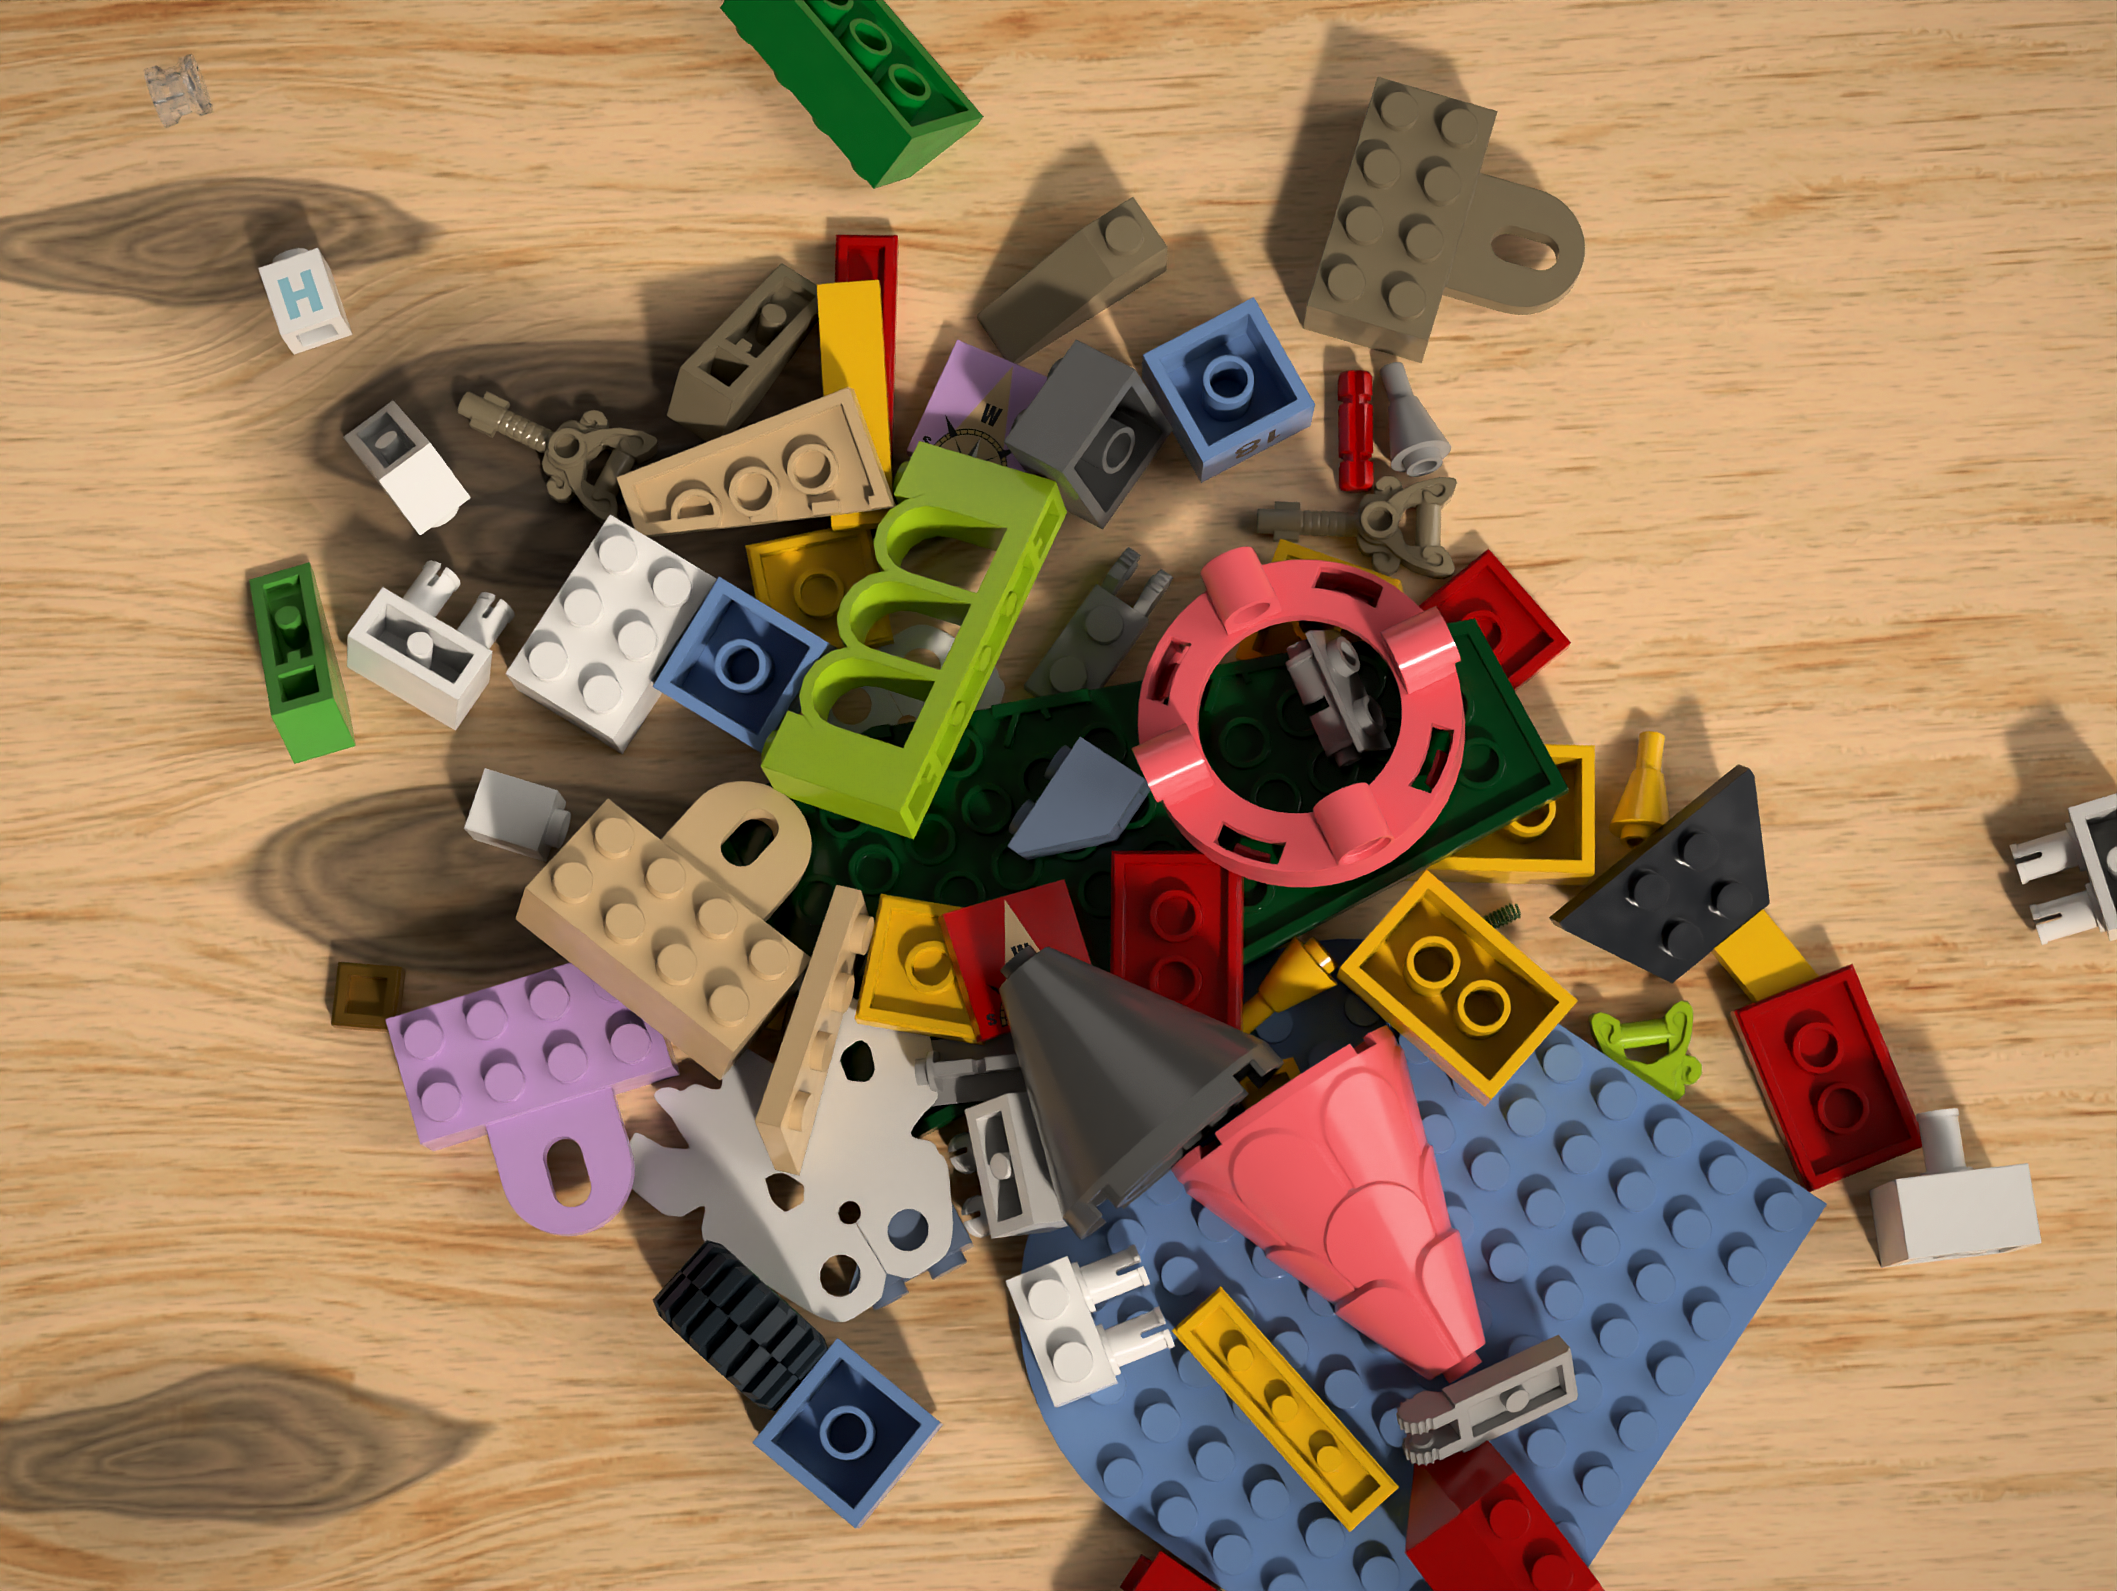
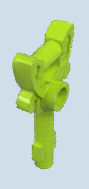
M1684 1000L1676 1003L1659 1019L1620 1024L1619 1020L1606 1013L1597 1012L1589 1016L1590 1032L1598 1050L1673 1101H1678L1685 1094L1684 1085L1689 1086L1696 1083L1702 1075V1064L1697 1058L1685 1055L1691 1041L1693 1026V1008L1688 1001ZM1666 1043L1668 1049L1667 1055L1658 1058L1652 1064L1630 1060L1624 1052V1049Z

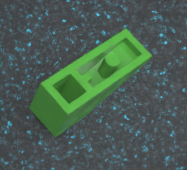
M310 562L250 579L249 583L271 717L294 764L356 746L348 700Z

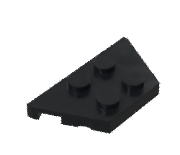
M1740 764L1736 765L1549 918L1552 923L1670 983H1674L1712 952L1716 946L1770 904L1755 776L1750 768Z

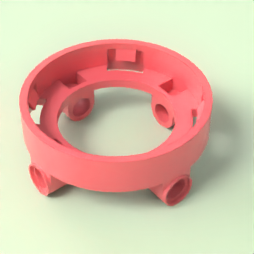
M1248 546L1235 548L1215 557L1200 572L1207 591L1191 602L1168 627L1148 663L1141 686L1138 703L1139 745L1133 747L1132 751L1156 802L1161 801L1169 818L1181 834L1210 860L1233 873L1265 884L1284 887L1333 885L1361 877L1390 863L1421 838L1437 819L1454 788L1462 763L1465 745V716L1460 683L1455 663L1461 661V658L1442 615L1436 606L1423 611L1412 599L1392 584L1356 567L1322 560H1287L1261 565L1254 548ZM1292 621H1315L1335 625L1350 631L1371 645L1387 663L1394 675L1402 704V721L1395 749L1376 779L1370 785L1367 783H1356L1329 794L1314 806L1313 812L1284 813L1268 810L1254 805L1235 794L1218 778L1209 765L1202 749L1198 725L1200 703L1205 686L1213 670L1225 654L1240 641L1261 629ZM1169 697L1168 705L1163 704L1164 700ZM1432 727L1448 732L1450 746L1448 754L1442 750L1437 749L1433 765L1425 781L1432 789V792L1428 793L1411 786L1425 761L1430 745ZM1223 825L1251 839L1285 846L1279 863H1271V854L1253 850L1239 843L1235 845L1234 853L1222 848L1218 838Z

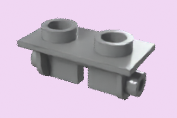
M1310 630L1305 633L1307 639L1299 641L1286 649L1290 660L1285 665L1290 672L1303 704L1311 705L1324 697L1329 704L1328 708L1310 717L1327 759L1335 758L1338 767L1343 768L1362 759L1361 752L1387 750L1391 747L1384 732L1386 729L1384 713L1377 701L1367 694L1357 672L1360 669L1358 655L1352 644L1345 637L1341 636L1339 630Z
M1011 1033L986 1040L985 1046L948 1039L931 1040L933 1051H928L926 1058L915 1060L917 1084H929L930 1089L938 1093V1098L932 1106L989 1101L1008 1093L1027 1092Z

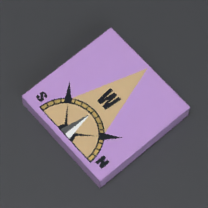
M957 340L907 448L908 456H912L918 442L922 441L1025 472L1004 443V440L1009 435L1017 415L1022 410L1028 408L1045 384L1047 377Z

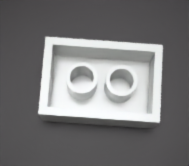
M609 515L516 656L506 675L518 691L623 754L662 694V692L653 687L654 683L717 579L612 515Z

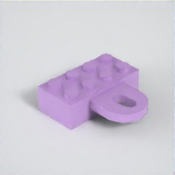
M572 963L560 965L385 1019L421 1145L436 1151L488 1135L501 1183L510 1205L527 1223L546 1233L559 1236L587 1234L603 1227L620 1212L633 1186L635 1166L616 1095L680 1075L672 1044L667 1038ZM563 1139H571L579 1144L591 1182L589 1197L584 1203L576 1207H566L558 1201L547 1165V1153L550 1147L555 1142Z

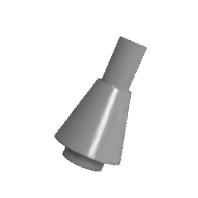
M1394 362L1387 364L1380 369V375L1390 402L1388 414L1391 467L1395 471L1406 472L1407 475L1412 477L1427 475L1441 467L1442 459L1451 451V445L1418 397L1413 395L1403 363Z

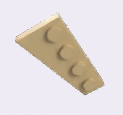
M850 387L616 477L635 530L648 538L892 509L896 506L856 393Z
M840 885L835 887L755 1119L756 1126L774 1169L800 1176L842 1017L848 1010L852 1000L855 985L854 973L860 954L865 955L871 943L874 918L868 914L861 890Z

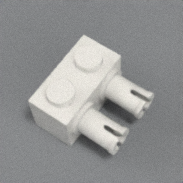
M430 560L425 563L422 572L403 598L384 587L381 588L347 636V667L456 731L488 685L492 660L490 648L507 623H510L515 615L512 608L502 599L499 600L495 608H492L490 605L494 601L495 595L482 592L457 630L435 617L461 583L457 575L447 567L439 577L436 573L441 568V563Z
M2117 793L2069 807L2070 822L2065 823L2066 830L2017 845L2016 843L2010 845L2022 884L2028 883L2029 880L2079 866L2080 872L2086 870L2090 883L2085 884V891L2038 905H2029L2042 945L2047 944L2048 941L2099 927L2101 933L2107 932L2109 941L2117 939Z
M1027 1092L1004 1094L965 1109L969 1132L955 1135L950 1140L948 1152H955L967 1147V1153L950 1158L951 1163L962 1174H971L978 1171L982 1195L968 1198L961 1210L962 1216L978 1211L981 1213L980 1217L963 1222L968 1232L979 1238L991 1235V1239L1052 1232L1068 1226L1062 1219Z
M1135 1244L1128 1246L1129 1248L1082 1267H1079L1078 1262L1071 1264L1068 1256L1006 1280L1056 1408L1118 1384L1116 1375L1121 1374L1119 1367L1163 1349L1175 1347L1169 1329L1146 1338L1141 1337L1142 1333L1166 1324L1159 1306L1153 1308L1150 1312L1105 1330L1102 1324L1096 1326L1091 1313L1096 1312L1095 1304L1140 1286L1150 1285L1144 1266L1120 1276L1116 1274L1122 1269L1141 1262Z

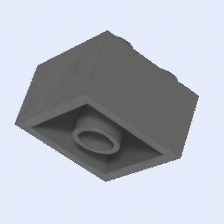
M1075 340L1065 356L1056 361L1051 367L1045 384L1028 408L1022 410L1017 415L1004 443L1026 473L1056 481L1068 512L1103 530L1168 438L1173 428L1134 368Z

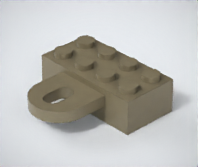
M1377 77L1307 303L1303 329L1422 363L1442 295L1514 315L1535 314L1559 303L1573 288L1583 265L1585 240L1581 226L1568 206L1555 196L1535 188L1480 173L1498 111ZM1502 234H1512L1546 244L1554 251L1556 263L1549 269L1535 270L1504 261L1496 256L1491 242Z

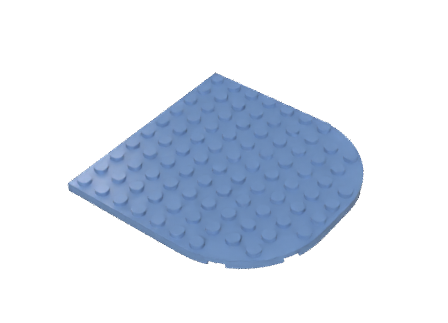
M1365 939L1321 940L1319 942L1339 965L1330 973L1337 982V985L1280 1013H1273L1253 1030L1250 1035L1266 1041L1282 1060L1293 1057L1300 1073H1303L1348 1044L1355 1048L1364 1042L1363 1037L1382 1026H1389L1396 1037L1397 1043L1404 1049L1427 1142L1434 1149L1451 1227L1460 1232L1486 1344L1476 1350L1482 1363L1450 1384L1442 1373L1428 1381L1334 1314L1335 1306L1270 1261L1266 1258L1264 1250L1188 1195L1184 1185L1177 1180L1170 1170L1125 1209L1122 1206L1116 1209L1108 1199L1100 1204L1097 1209L1103 1214L1101 1217L1106 1223L1082 1240L1077 1237L1069 1226L1052 1232L1029 1234L1024 1250L1021 1274L1068 1256L1071 1264L1078 1262L1079 1267L1125 1250L1129 1248L1128 1246L1135 1244L1141 1262L1122 1269L1116 1274L1120 1276L1144 1266L1150 1285L1140 1286L1095 1304L1096 1312L1091 1313L1096 1326L1102 1324L1105 1330L1150 1312L1153 1308L1159 1306L1166 1324L1142 1333L1141 1337L1146 1338L1169 1329L1175 1345L1173 1348L1163 1349L1119 1367L1121 1374L1116 1375L1118 1384L1056 1408L1019 1317L1023 1357L1030 1385L1043 1419L1067 1460L1083 1481L1104 1503L1134 1527L1226 1591H1433L1404 1553L1414 1463L1411 1464V1460H1407L1406 1455H1404L1402 1443H1404L1403 1438H1406L1407 1434L1398 1425L1397 1407L1401 1406V1402L1404 1403L1406 1399H1412L1413 1395L1424 1390L1442 1392L1443 1388L1559 1334L1571 1349L1578 1392L1577 1400L1489 1442L1513 1468L1583 1562L1589 1567L1827 1204L1560 1024H1557L1484 1107L1336 978L1339 968ZM1286 947L1273 950L1243 966V1005L1259 992L1257 988ZM1242 1106L1216 1131L1245 1112ZM1216 1131L1200 1144L1202 1148L1215 1140ZM1220 1286L1399 1486L1396 1491L1351 1532L1341 1524L1172 1333L1171 1330Z

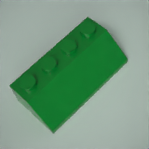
M725 0L720 7L736 26L739 36L746 43L753 46L774 71L777 81L793 93L810 113L817 128L832 139L850 160L853 170L866 180L873 189L910 178L976 127L984 117L884 0Z

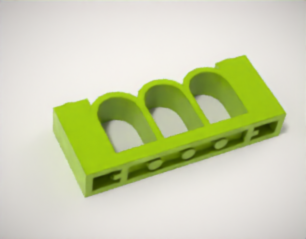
M922 441L918 442L910 461L903 462L896 473L893 494L898 505L888 511L877 527L873 544L876 560L881 572L869 574L854 584L841 600L837 615L839 636L845 648L833 650L813 664L803 679L799 694L803 715L787 711L779 729L772 731L767 737L761 755V768L773 789L786 795L788 798L914 839L1067 514L1056 481ZM936 536L950 537L996 551L977 593L907 572L901 568L902 560L913 546L924 539ZM898 611L917 612L961 626L940 670L866 646L864 642L868 631L876 621L887 614ZM863 686L883 688L925 702L904 748L828 723L830 709L839 697L851 689Z

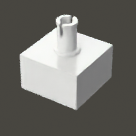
M1942 1109L1916 1114L1926 1172L1920 1173V1176L1895 1179L1869 1190L1881 1268L2009 1253L2042 1243L2029 1164L2024 1163L1974 1170L1973 1167H1966L1958 1122V1109Z

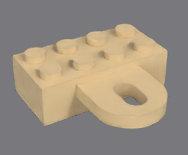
M751 781L728 782L708 790L696 800L661 840L615 803L607 799L525 887L516 920L713 1076L721 1080L797 992L809 966L811 957L767 924L766 921L796 888L807 868L812 847L810 829L800 809L786 795L774 790L770 786ZM759 820L767 824L773 832L774 840L752 864L735 866L723 857L721 846L743 822Z

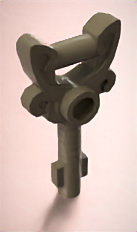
M469 391L466 392L459 404L458 413L471 419L469 425L472 429L491 438L494 437L497 431L544 453L542 465L545 474L550 478L546 486L553 500L558 503H567L577 496L583 507L600 523L604 524L609 515L621 521V511L616 498L620 491V486L616 477L629 473L634 463L639 464L651 459L657 453L659 447L656 437L638 430L609 428L608 420L604 414L596 410L585 412L581 417L580 423L576 420H568L556 432H553L514 412L508 411L510 403L486 391L482 398ZM603 450H611L612 453L595 485L587 483L586 478L590 461L596 458Z
M1384 476L1376 482L1374 494H1366L1363 497L1358 512L1302 511L1300 510V502L1275 501L1274 509L1258 508L1257 533L1274 534L1273 542H1279L1281 538L1292 543L1299 542V535L1356 537L1358 550L1363 556L1372 557L1371 563L1375 572L1390 576L1397 572L1401 564L1412 572L1433 579H1446L1453 575L1455 567L1451 556L1441 546V510L1450 502L1457 481L1455 478L1438 477L1417 482L1403 489L1400 480L1393 476ZM1410 508L1416 509L1415 546L1405 543L1402 532L1398 527L1404 511Z

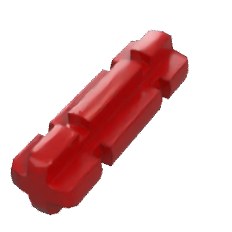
M1364 370L1343 371L1338 379V401L1343 402V404L1339 405L1338 455L1340 459H1343L1339 467V488L1341 491L1348 493L1368 492L1374 483L1373 462L1369 461L1373 454V405L1368 403L1371 401L1372 375Z

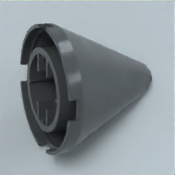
M1029 945L1017 953L1000 970L1007 980L999 988V993L1062 1219L1080 1240L1088 1237L1106 1223L1101 1217L1103 1214L1097 1209L1100 1204L1108 1199L1116 1209L1121 1206L1125 1209L1167 1174L1181 1158L1199 1146L1241 1108L1239 1104L1249 1094L1240 1084L1246 1077L1260 1089L1284 1064L1283 1060L1266 1041L1050 946L1037 953Z

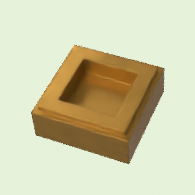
M338 962L331 1026L342 1029L389 1032L385 1019L401 1015L406 970L399 966Z

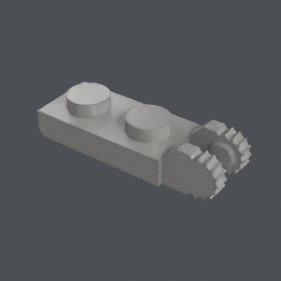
M1128 547L1110 569L1102 585L1096 584L1024 684V689L1035 697H1041L1089 688V690L1103 688L1148 626V616L1167 591L1173 577L1160 569L1157 574L1148 580L1134 607H1130L1115 596L1125 581L1129 580L1137 569L1141 556Z
M1558 1334L1443 1388L1442 1392L1424 1390L1413 1395L1412 1399H1406L1404 1403L1401 1402V1406L1397 1407L1398 1413L1396 1415L1400 1429L1405 1430L1407 1437L1403 1438L1404 1443H1402L1406 1459L1411 1460V1464L1417 1463L1418 1466L1420 1464L1427 1466L1428 1463H1434L1436 1459L1442 1460L1461 1450L1465 1453L1480 1446L1486 1440L1491 1441L1577 1400L1578 1392L1570 1347Z

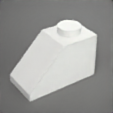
M391 401L343 437L419 535H422L430 528L439 527L447 523L455 516L459 506L471 498L432 444L394 401Z

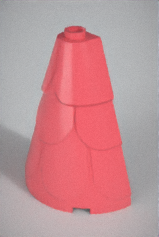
M1385 1025L1363 1037L1364 1042L1355 1048L1348 1044L1266 1096L1216 1131L1214 1141L1203 1148L1199 1145L1192 1149L1172 1167L1171 1171L1177 1180L1184 1185L1188 1195L1264 1250L1266 1258L1335 1306L1334 1314L1428 1381L1442 1373L1450 1384L1482 1363L1476 1350L1486 1344L1460 1232L1451 1227L1434 1149L1427 1142L1404 1049L1397 1043L1396 1037L1389 1026Z

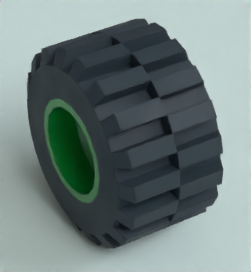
M706 1240L653 1299L658 1315L686 1343L759 1407L776 1411L828 1350L824 1337L720 1243Z

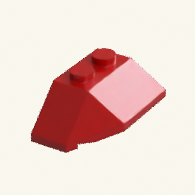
M1488 1440L1465 1453L1461 1450L1442 1460L1436 1459L1434 1463H1428L1427 1466L1425 1464L1418 1466L1417 1463H1414L1404 1553L1433 1591H1605L1517 1473Z

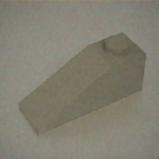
M1134 197L1080 229L977 314V319L1003 358L1019 364L1164 273L1167 265L1168 247Z
M781 263L680 367L667 416L707 442L736 431L753 413L819 320L817 285Z

